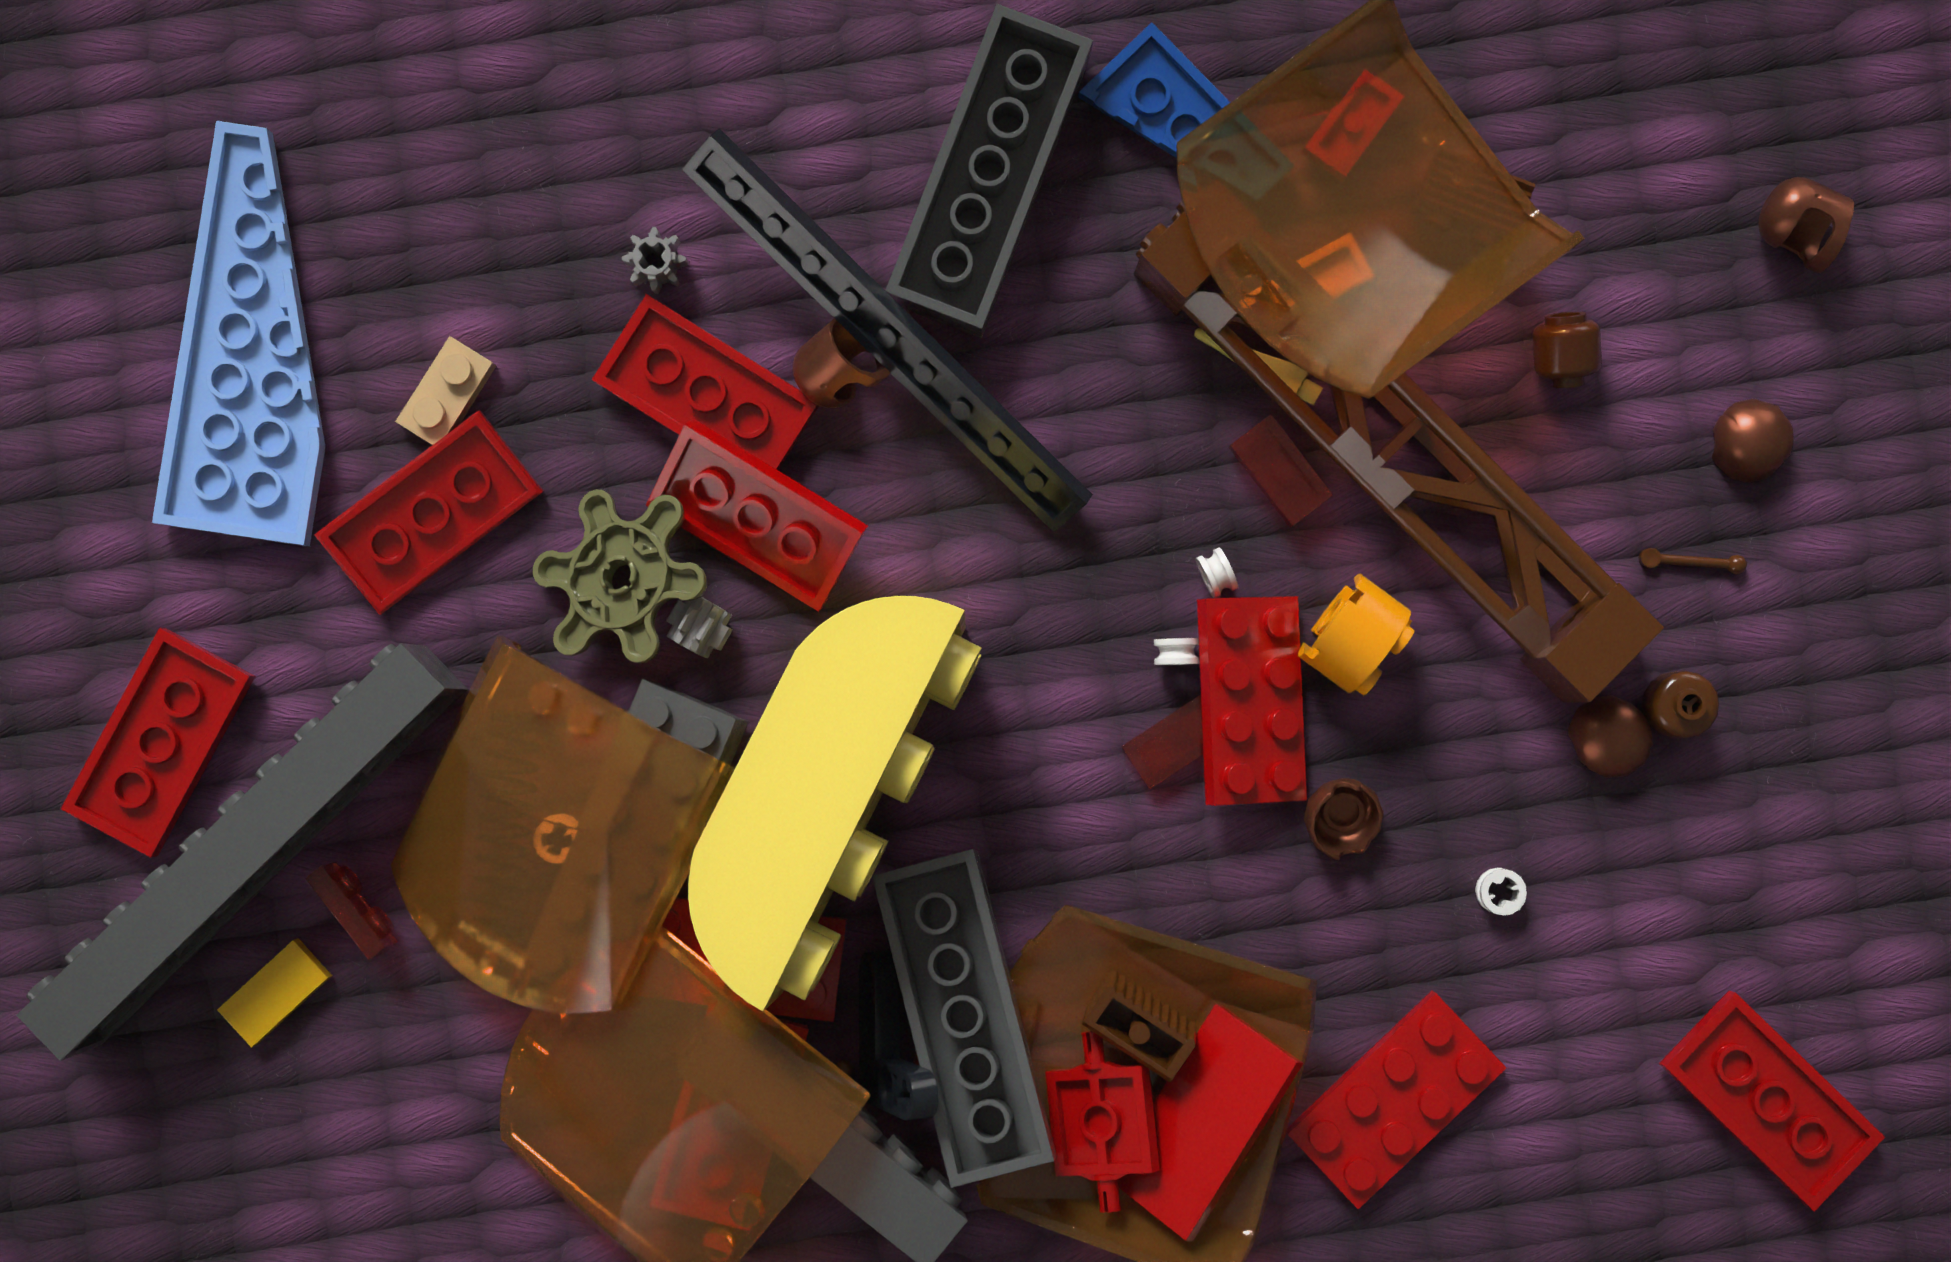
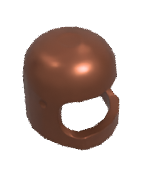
M1805 177L1787 179L1771 192L1762 207L1758 226L1761 237L1774 248L1780 246L1794 252L1803 260L1805 268L1815 273H1821L1831 265L1845 243L1854 212V201ZM1832 223V234L1818 252L1820 242Z
M835 318L796 352L793 361L794 379L801 392L814 404L825 408H837L846 405L855 397V383L863 384L866 387H874L887 378L890 372L875 357L877 368L874 373L860 370L852 365L850 362L861 352L869 351Z

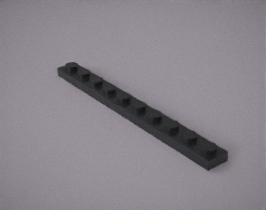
M721 129L716 130L708 137L682 170L1053 532L1059 529L1088 503L1093 494Z

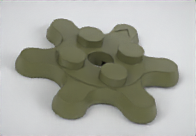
M598 489L590 491L584 495L578 508L579 516L585 529L580 545L567 553L554 550L546 551L539 555L533 565V577L540 586L545 588H562L570 598L569 612L554 632V645L560 653L566 656H576L587 651L599 634L610 630L619 636L622 652L627 659L639 664L651 661L658 655L661 647L655 630V619L660 608L672 599L683 601L698 599L707 589V578L704 570L699 565L691 562H674L669 556L670 541L684 522L683 506L677 498L671 495H661L650 503L647 511L640 518L633 521H625L618 516L615 501L610 494ZM629 565L631 571L629 581L631 585L629 587L625 585L615 590L612 584L615 571L621 566Z

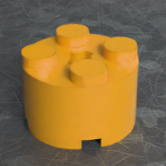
M1359 573L1354 577L1355 591L1346 585L1337 594L1311 629L1319 637L1312 645V648L1303 642L1299 649L1298 657L1347 693L1356 690L1364 696L1380 678L1382 670L1378 666L1389 651L1395 655L1400 653L1413 636L1415 630L1410 627L1412 622L1410 620L1411 610Z

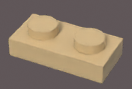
M449 336L395 422L430 444H435L460 425L497 365Z

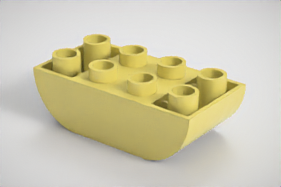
M891 596L861 602L833 615L819 625L798 646L785 669L694 849L688 881L690 916L703 953L719 977L737 995L759 1010L764 1011L784 990L806 1000L810 991H814L822 977L841 935L819 924L818 921L834 891L854 902L858 896H862L888 844L887 840L865 830L883 793L902 803L909 802L935 750L933 744L913 735V732L930 699L955 710L982 656L980 654L982 647L962 638L966 629L965 610L949 603L917 596Z

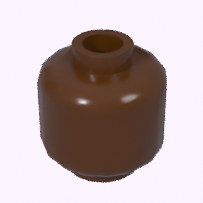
M1561 312L1544 316L1545 323L1537 326L1532 334L1536 373L1540 377L1553 379L1554 388H1574L1585 385L1584 377L1596 373L1602 366L1601 331L1599 325L1592 320H1587L1586 312Z
M1674 671L1661 674L1650 682L1643 695L1642 708L1650 726L1660 734L1675 738H1689L1701 735L1712 726L1718 716L1719 699L1717 691L1710 681L1700 674L1688 671Z

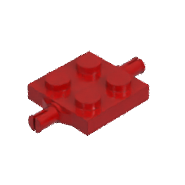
M1092 1031L1081 1032L1085 1063L1074 1068L1052 1069L1045 1072L1051 1134L1057 1157L1054 1160L1056 1177L1081 1176L1097 1181L1099 1212H1118L1122 1210L1118 1179L1128 1174L1154 1173L1160 1170L1150 1071L1142 1064L1119 1065L1111 1061H1105L1103 1038Z

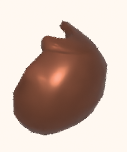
M1757 399L1735 402L1719 417L1713 428L1715 447L1712 459L1729 478L1747 483L1767 479L1791 453L1793 446L1792 425L1777 405Z
M1613 695L1595 697L1590 703H1584L1577 708L1568 728V736L1574 744L1579 761L1586 765L1589 770L1605 778L1631 774L1644 765L1650 756V748L1653 746L1650 725L1643 713L1631 703Z
M1341 778L1324 783L1308 799L1304 821L1309 837L1315 847L1330 858L1339 860L1342 855L1351 853L1362 854L1366 851L1371 840L1381 830L1384 811L1374 790L1358 780Z

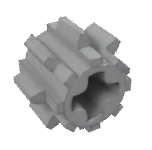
M652 227L650 233H648L649 237L642 240L635 235L630 237L635 248L633 252L622 256V261L630 267H635L633 269L634 273L630 278L635 286L642 283L646 284L649 281L654 294H659L662 284L670 281L675 286L680 285L679 279L676 276L677 269L688 266L689 261L685 256L676 254L681 243L676 235L671 236L669 239L665 237L662 240L658 229ZM652 252L658 257L661 256L665 262L660 269L650 265L646 260L647 256Z
M703 597L686 601L685 603L677 600L666 620L672 624L667 637L690 651L708 658L713 648L721 651L730 636L732 629L726 625L732 614Z

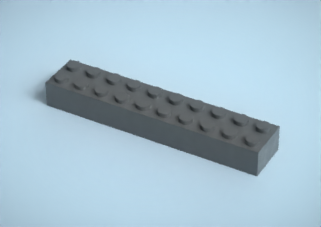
M400 643L397 647L394 644H389L383 648L369 663L373 670L359 684L353 680L336 693L331 700L335 707L322 720L315 717L296 732L293 739L297 744L283 757L280 754H276L267 760L255 773V776L259 779L256 784L246 793L240 790L229 797L217 810L221 817L208 830L201 827L192 833L179 847L183 854L170 867L163 864L144 879L141 887L145 891L132 904L129 901H125L105 917L102 923L107 928L94 940L87 938L80 942L64 958L69 964L56 977L52 974L48 975L27 993L26 997L30 1002L16 1016L59 1061L101 1046L468 690L427 646Z

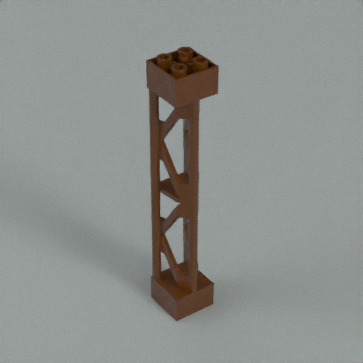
M1216 180L1205 191L1199 186L1195 187L1176 207L1178 212L1171 219L1173 223L1166 228L1160 222L1140 242L1141 248L1136 253L1139 261L1134 275L1175 316L1183 310L1526 652L1519 660L1562 703H1590L1664 627L1543 511L1259 227L1260 224ZM1235 259L1269 293L1270 291L1264 281L1270 279L1275 274L1281 280L1275 286L1286 306L1203 290ZM1229 323L1320 344L1341 433L1339 436L1228 326ZM1359 384L1402 426L1374 456L1372 454ZM1413 437L1458 482L1382 468L1381 466ZM1410 497L1493 516L1513 601V610L1403 501L1404 499ZM1537 561L1577 600L1551 628L1549 627Z

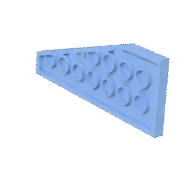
M216 121L152 523L310 547L326 446L273 133L267 128Z

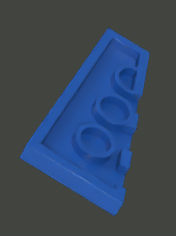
M1152 22L1079 91L1078 98L1209 179L1216 180L1222 187L1253 206H1256L1293 169V166Z

